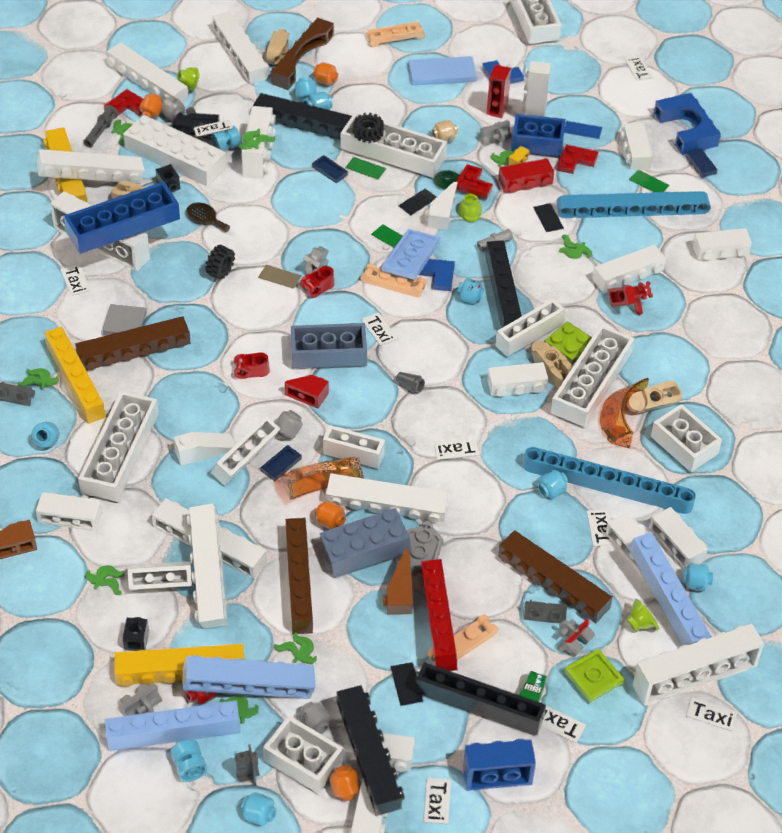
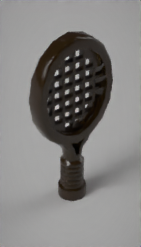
M192 203L186 209L188 218L194 223L201 225L214 224L224 232H228L230 229V225L217 220L215 209L206 203Z

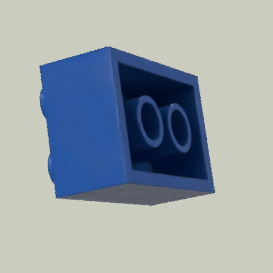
M516 114L511 151L515 152L516 149L522 146L530 150L529 153L562 156L566 119Z
M532 739L465 745L463 771L467 791L533 784L536 760Z

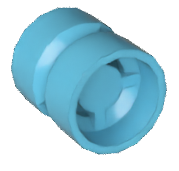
M232 126V129L224 130V132L211 133L213 146L223 151L239 147V143L242 144L238 129Z
M184 740L172 747L170 751L174 764L177 765L176 769L181 781L192 782L206 774L207 766L204 758L201 756V750L196 740Z

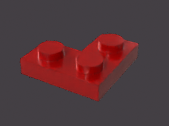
M126 89L104 104V108L107 105L113 106L117 109L118 116L127 109L141 116L142 112L139 106L143 98Z
M566 144L558 163L557 171L574 174L577 164L594 167L599 152Z
M466 164L457 180V190L487 199L492 191L493 184L479 180L482 175V168Z

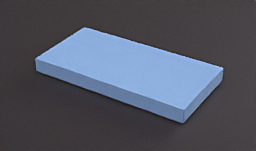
M472 56L409 60L412 85L477 81Z
M408 229L382 265V271L416 280L440 244L441 237Z

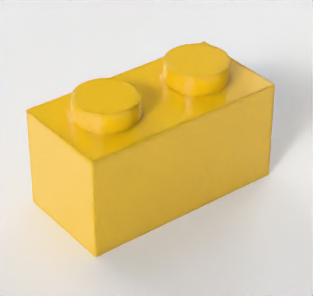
M520 146L509 156V165L524 163L529 158L530 150Z

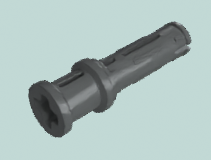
M107 105L104 108L103 114L97 118L96 125L83 140L85 146L93 147L105 128L111 126V121L118 116L116 108L111 105Z

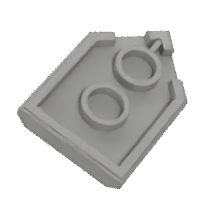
M429 520L414 529L406 530L410 537L411 571L422 573L421 561L439 558L444 541L440 534H437ZM402 555L396 557L394 563L396 567L398 566V563Z

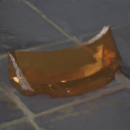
M649 378L642 379L615 391L604 402L600 414V425L611 444L630 449L633 431L630 429L625 418V403H627L630 395L647 388Z
M347 457L296 468L288 473L281 474L280 478L290 500L327 488L330 474L363 479L364 476L360 458Z

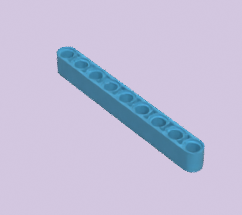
M704 191L562 195L556 200L558 215L561 218L706 214L711 209L708 194Z
M529 447L525 451L523 467L530 473L542 476L554 469L560 473L563 472L567 476V483L663 509L671 507L675 512L682 514L690 513L693 509L696 494L690 488L537 447Z

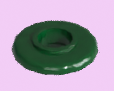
M443 170L435 175L434 181L438 187L447 189L453 182H457L460 175L451 170Z

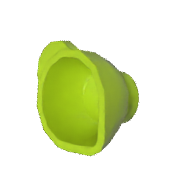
M189 67L185 70L180 69L177 74V80L186 85L189 90L194 91L199 81V69L196 67Z
M474 194L465 195L458 205L457 213L465 221L476 222L482 215V206Z
M636 598L630 610V616L626 620L636 632L640 629L646 630L652 627L658 631L660 628L657 625V621L646 606Z

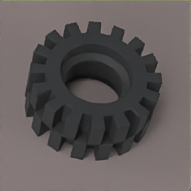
M363 113V116L360 114L358 117H355L353 121V135L358 141L362 140L363 143L366 141L371 143L373 141L375 143L377 139L380 140L383 137L384 121L381 116L377 117V114L372 115V113H369V115H366V113Z
M218 244L217 247H214V251L211 250V255H208L205 269L207 274L222 280L225 278V275L229 274L228 271L232 270L231 266L234 265L235 253L234 250Z

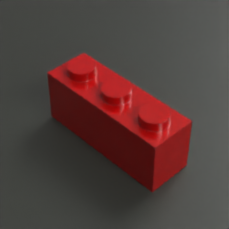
M495 64L489 76L486 115L502 119L508 107L511 68Z
M548 158L499 167L498 181L504 193L553 184L554 170Z

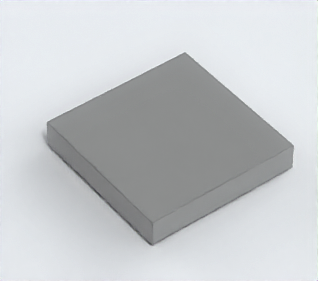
M110 304L103 327V335L142 327L147 309L144 307Z

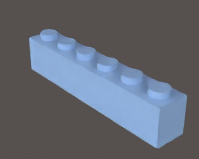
M649 532L634 538L628 549L682 645H691L700 639L711 638L712 636L653 533Z
M194 655L186 656L183 665V690L311 699L316 688L314 665H306L304 663L288 664L285 662H264L262 660L247 661L243 659H222L220 657L207 658Z
M237 700L105 719L109 751L241 733Z

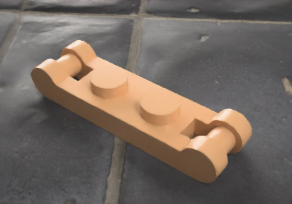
M419 22L371 29L366 32V36L370 45L376 47L380 43L415 37L422 39L425 33Z
M372 263L367 264L365 272L361 275V280L365 283L414 297H420L427 285L425 278L419 277L413 280L383 272L381 268L376 267Z
M485 614L479 616L475 622L454 635L457 660L495 636L499 631L495 624L489 622L490 619ZM484 628L485 631L481 632L479 629ZM433 647L427 652V655L432 660L434 659Z

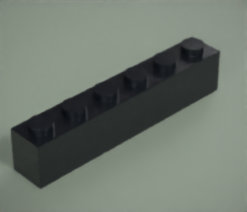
M260 93L253 106L272 108L273 115H275V123L340 140L342 130L352 117V115Z
M504 240L487 241L485 258L500 325L503 328L522 317L505 242Z
M426 662L423 663L416 678L415 693L534 735H538L544 720L546 704Z
M362 685L336 691V703L375 816L402 809V800L405 799L402 786L398 787L396 780H398L395 767L390 766V752L388 748L383 746L384 736L382 730L377 729L375 711L370 710L371 700L368 692L364 693Z

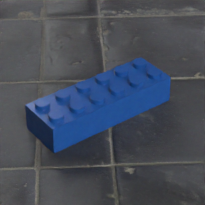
M161 182L63 216L66 232L79 254L179 220L180 211L178 201L166 183Z

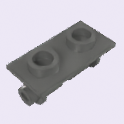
M0 382L1 401L31 406V397L35 396V390H32L31 387L27 388Z
M525 601L524 620L561 623L563 620H566L567 605H563V603Z
M248 744V751L239 752L235 756L236 777L242 782L253 780L255 786L256 776H259V762L257 752H252L251 745Z

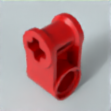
M323 266L305 275L300 281V286L308 291L310 297L315 298L334 287V270L330 266Z
M266 353L238 354L233 359L236 366L234 375L239 379L265 377L270 373L269 358Z

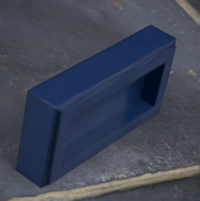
M701 148L686 152V158L702 178L717 174L718 169Z
M325 155L312 163V168L336 184L348 176L346 169Z
M286 445L261 466V472L275 482L302 459V455L289 445Z

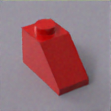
M315 375L286 380L285 396L317 409L329 394V381Z

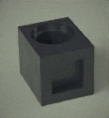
M171 164L155 169L157 183L165 182L171 192L181 189L180 177Z
M141 617L126 618L122 638L124 650H146L149 635L148 619Z

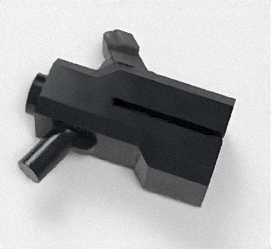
M188 107L186 115H177L176 119H173L172 126L174 129L187 135H196L194 127L220 122V115L196 113L193 107ZM211 134L202 135V137L211 139Z

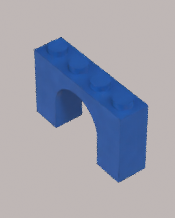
M691 92L655 101L654 115L660 123L682 119L688 120L697 126L677 132L675 146L681 155L700 148L706 150L718 147L721 133L708 117L705 109L701 107L698 99Z

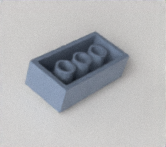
M365 323L291 326L292 368L367 366Z
M396 508L319 533L322 549L334 578L401 556L405 549H410L411 552L410 537Z

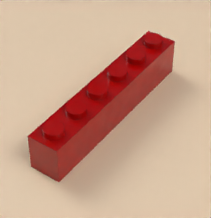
M442 559L421 561L435 666L449 671L458 670L457 653Z

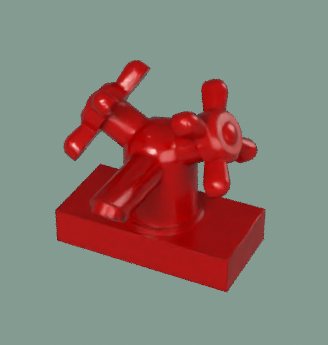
M646 281V285L639 282L637 286L626 285L607 289L611 307L634 304L635 312L639 315L643 314L640 298L646 300L647 296L649 298L653 297L650 281Z

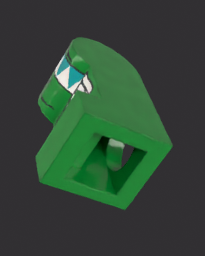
M530 671L520 696L540 702L547 676Z

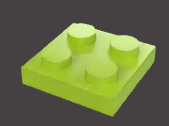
M567 321L546 338L544 342H547L551 347L555 346L573 364L578 360L592 337Z
M599 648L565 667L564 670L567 677L589 703L624 684L625 680Z

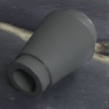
M399 372L396 376V382L412 393H420L425 386V380L420 375Z

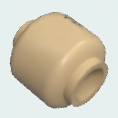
M450 120L437 122L432 128L434 138L447 142L454 141L455 135L458 134L456 124L453 125Z

